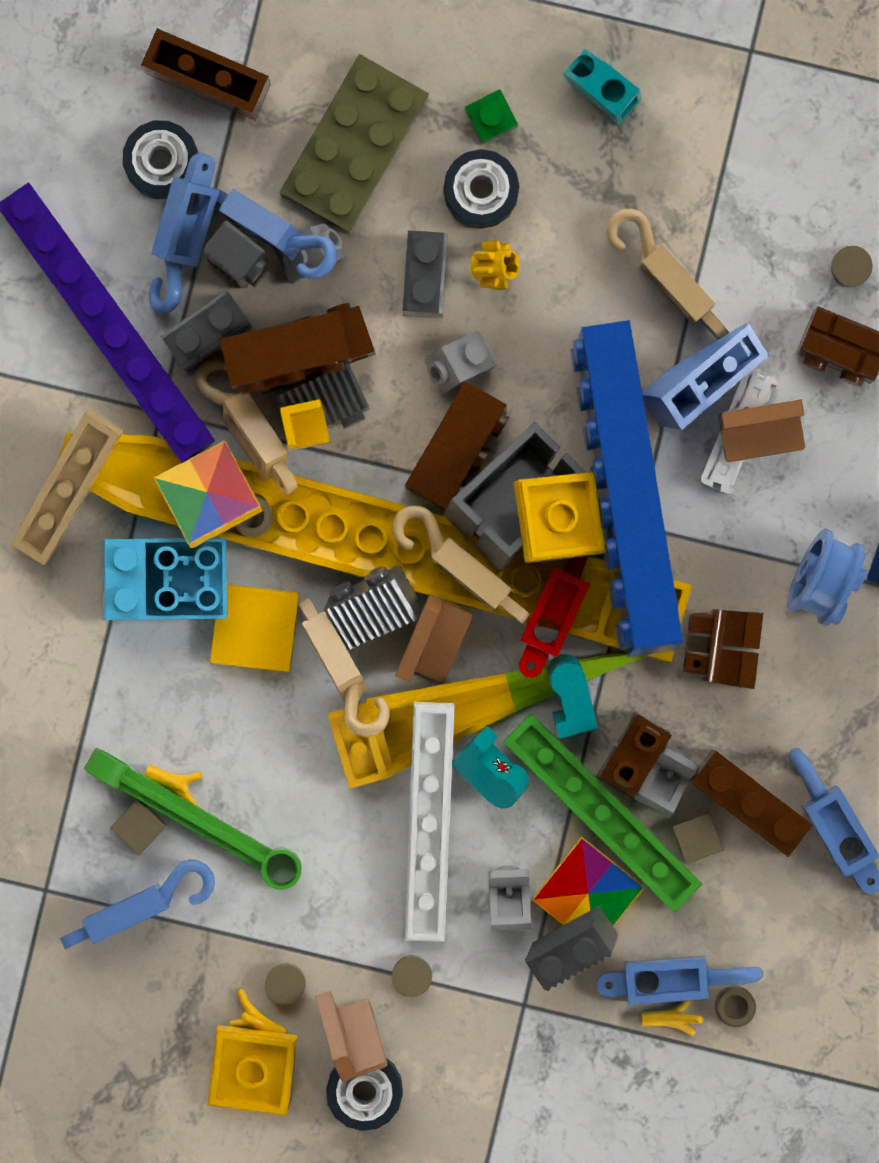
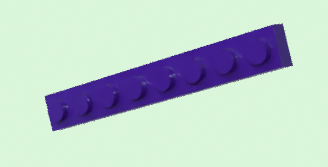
M29 182L0 201L1 214L180 462H185L215 442L214 437Z

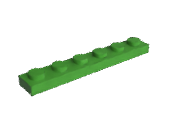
M532 713L503 740L674 913L702 885Z

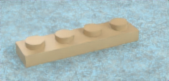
M90 409L84 413L10 545L44 566L50 561L124 430Z

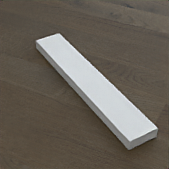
M414 701L405 941L445 942L455 703Z

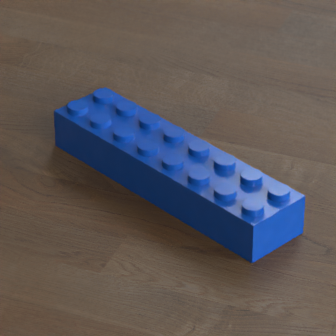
M630 320L581 327L578 339L573 340V348L570 349L573 371L581 372L582 380H580V387H577L580 411H587L588 414L586 426L583 427L586 450L594 451L595 459H593V466H590V472H594L597 490L600 489L601 493L599 508L602 528L607 530L608 536L605 545L606 553H603L606 569L613 568L615 579L612 581L613 585H609L612 608H619L621 620L616 625L619 649L626 648L627 658L674 651L683 643V636Z

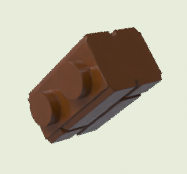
M817 306L812 312L796 354L804 357L802 364L821 372H825L826 367L841 372L839 379L862 387L864 382L868 384L874 382L879 372V331Z

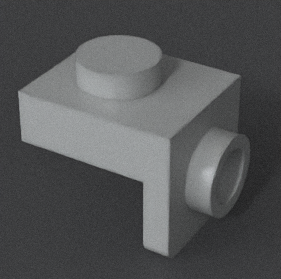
M329 223L312 226L300 232L302 235H321L329 238L337 249L336 262L345 258L341 239ZM321 248L301 250L293 261L274 250L291 284L305 279V277H302L297 272L298 264H305L311 269L319 266L324 259V251Z
M479 331L441 347L425 359L428 374L442 394L450 392L458 385L464 383V381H469L497 366Z
M665 747L634 799L670 818L689 780L694 776L699 765L691 761L684 752Z
M508 865L499 867L494 871H489L491 931L531 929L528 869H520L517 866Z

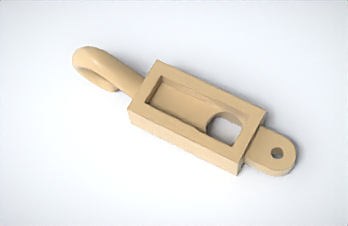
M622 209L614 213L609 219L606 228L607 239L611 246L619 252L624 251L625 244L617 236L618 227L625 221L635 222L639 227L642 243L640 268L692 325L700 321L717 340L727 335L729 331L711 311L715 306L714 301L662 244L656 249L651 225L647 217L635 209Z
M214 358L204 361L194 375L195 386L198 392L205 398L223 406L222 420L264 482L273 478L285 495L297 490L296 480L287 467L289 452L250 394L243 395L241 392L235 395L210 386L207 382L209 373L221 370L228 374L223 359Z
M413 505L405 507L396 514L393 520L392 532L395 541L401 547L407 550H411L414 547L413 541L404 535L403 529L406 521L412 518L421 519L425 523L430 538L432 562L493 612L500 607L520 624H524L530 614L508 596L512 589L452 539L448 538L444 542L436 518L430 510Z
M309 598L298 603L307 620L302 623L305 632L345 703L344 717L346 726L358 736L370 737L379 734L389 722L390 709L388 703L383 698L377 697L374 704L379 709L378 718L370 724H363L357 720V709L361 694L367 691L358 668L325 611L318 614Z

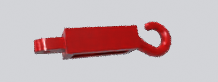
M589 556L570 558L564 571L555 567L552 568L520 641L527 644L519 661V670L525 677L533 678L538 676L542 672L549 654L558 657L591 584L580 579ZM542 619H552L558 625V635L552 642H542L535 635V627ZM529 662L535 664V667L531 670L527 668Z

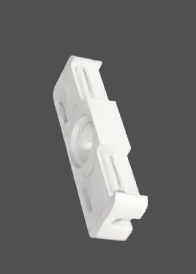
M752 370L739 381L727 412L767 405L772 393L770 387L776 388L778 386L777 380L770 376L760 375L758 371ZM720 429L699 481L706 487L728 495L735 491L729 487L730 485L734 486L744 460L726 462Z

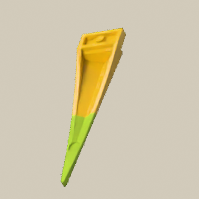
M623 651L579 659V662L588 681L639 660L644 656L627 658V652ZM548 665L544 666L542 672L533 678L525 677L519 670L377 696L383 698L388 703L390 709L389 722L379 734L370 737L358 736L349 730L344 717L345 708L329 712V722L349 789L387 779L411 766L414 701L455 703L454 743L487 725H491L513 713L557 694L553 690L547 675ZM377 697L366 698V703L358 704L357 720L359 722L370 724L378 718L379 709L374 704Z

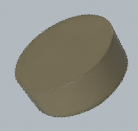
M858 246L842 248L835 254L831 262V272L834 279L846 287H856L864 283L871 275L873 267L872 259L868 252Z
M256 497L263 511L235 526L237 531L246 537L256 538L264 535L273 523L272 510L269 504L260 497Z
M409 955L397 961L392 971L393 985L404 996L416 997L427 991L432 981V971L429 964L419 956Z
M289 963L273 967L265 980L267 995L272 1001L281 1005H290L298 1001L306 987L303 972L297 966Z
M728 986L717 995L715 1011L724 1024L731 1027H741L753 1019L756 1012V1002L752 994L744 987Z

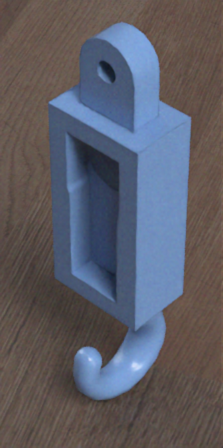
M197 153L191 157L184 179L173 177L151 254L165 260L167 269L168 291L164 301H161L160 288L163 280L160 277H155L150 286L149 301L152 309L158 314H168L175 310L182 296V264L193 267L198 266L220 190L210 186L215 171V161L204 153ZM195 192L196 195L191 212L186 214L191 194Z
M232 189L229 195L220 190L216 202L220 206L219 211L236 226L293 261L301 250L311 248L323 249V262L316 268L310 269L305 264H298L297 272L302 277L319 279L333 270L337 261V249L329 238L321 235H302L290 223L235 189Z
M792 749L789 752V758L811 796V800L801 806L834 863L845 878L852 875L862 891L871 894L879 890V871L873 861L879 858V854L847 799L836 785L826 790L808 757L800 749ZM855 837L862 845V851L860 854L847 860L841 855L839 846L845 838ZM872 878V882L867 884V879Z
M189 859L182 861L173 869L162 886L159 883L86 917L82 920L84 927L61 937L60 940L65 949L89 938L92 944H95L167 910L170 907L169 905L177 885L188 872H196L202 877L203 888L199 893L189 897V902L192 905L201 904L209 898L214 890L215 878L212 870L207 864L199 860Z
M706 956L625 962V971L603 973L597 981V989L605 997L628 996V1005L709 999L708 986L751 984L762 979L763 970L760 967L708 969L706 966ZM641 971H652L658 976L659 985L655 991L643 993L638 990L635 978ZM610 981L613 986L608 988L605 986V983Z

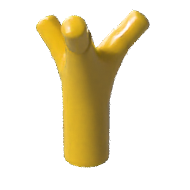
M151 764L148 766L144 776L198 806L195 799L189 793L188 784L202 779L200 771L188 775H180L167 772Z
M244 989L237 991L239 1001L245 1012L241 1014V1019L230 1021L229 1026L286 1033V1028L270 1020L254 1007L248 1000Z
M690 1000L681 1001L677 1006L668 1010L642 1011V1027H673L684 1031L692 1037L695 1034V1030L688 1024H701L703 1017L682 1013L690 1005Z

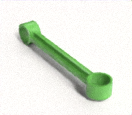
M95 748L84 767V770L114 788L122 790L259 869L263 880L268 886L277 890H285L294 886L299 880L302 868L301 861L294 851L288 848H275L272 850L135 771L115 756L99 748ZM276 854L289 855L295 863V875L287 882L272 881L267 875L268 861Z

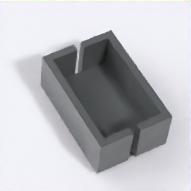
M536 422L529 426L450 501L443 514L468 540L474 535L479 539L475 547L500 572L523 551L513 482L522 479L587 473L568 453L561 457L554 470H552L548 465L554 459L560 446Z

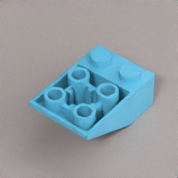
M185 538L102 540L103 621L227 619L226 538H211L192 549Z

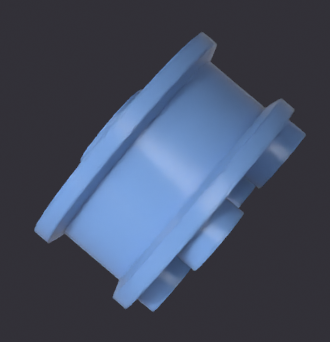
M826 528L821 530L810 544L795 573L787 598V608L793 612H797L800 608L816 615L818 623L828 626L831 623L838 625L846 612V601L851 592H857L866 577L867 571L861 568L865 559L864 546L859 543L848 546L834 539V534L831 530Z

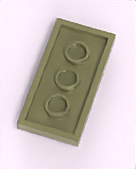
M359 54L282 186L280 194L345 232L350 233L426 102L429 93Z

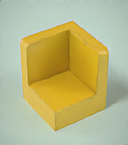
M320 399L280 408L288 448L291 451L331 443L323 404Z

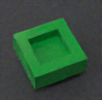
M501 89L464 107L482 145L518 127V123Z

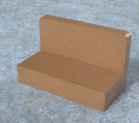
M802 399L719 414L718 420L726 462H736L803 450L805 448L801 417L805 414Z
M430 594L395 677L410 682L414 672H417L438 682H445L473 618V612Z
M331 991L315 996L331 1058L341 1081L344 1082L385 1068L387 1060L369 1000L364 999L338 1008Z

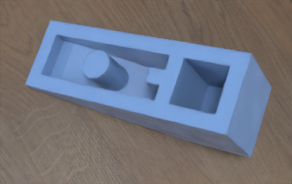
M745 323L668 369L642 391L643 401L659 426L682 430L769 357V354L750 324Z

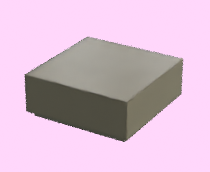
M136 800L110 829L136 854L140 855L168 825L143 802Z
M710 812L671 826L685 864L724 851Z

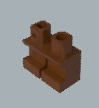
M712 609L711 613L690 614L688 635L708 637L707 653L686 651L683 672L704 677L703 681L755 689L759 653L723 649L722 645L759 649L764 613Z
M635 711L617 741L619 744L617 747H613L596 777L627 796L634 798L672 735L664 728Z

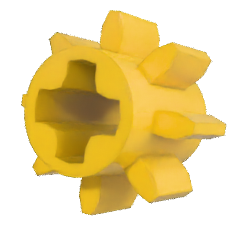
M499 240L483 241V251L474 252L471 257V274L475 280L480 281V288L506 290L508 289L507 280L516 279L519 274V257L514 250L510 249L509 242L500 243Z

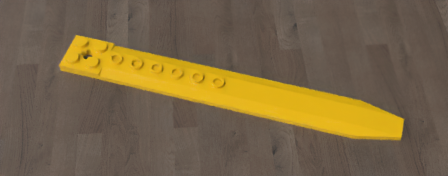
M66 433L61 454L73 433ZM122 434L92 485L90 492L127 513L179 527L154 477L181 464V462L162 438L151 435ZM236 459L254 495L262 498L269 504L273 513V523L268 532L256 538L242 535L235 526L215 537L226 538V540L362 578H365L370 571L380 566H385L389 570L399 565L416 593L427 596L432 594L452 603L514 619L500 607L493 612L432 562L430 538L425 523L421 519H409L404 525V535L414 543V547L411 550L401 547L395 541L392 532L393 520L398 512L409 506L296 475L293 476L297 483V490L285 495L273 478L264 482L252 463ZM432 513L436 518L444 542L448 538L452 539L512 589L508 596L530 614L525 623H528L552 568L555 567L564 571L570 558L525 563L524 551H522L500 572L475 547L479 540L475 535L468 540L445 516ZM589 556L580 579L591 584L568 635L619 649L616 625L621 620L620 609L612 608L609 585H613L612 581L615 580L613 568L606 569L604 560ZM673 579L680 624H682L692 584ZM542 619L536 625L559 632L558 625L552 619ZM674 651L643 656L671 663Z

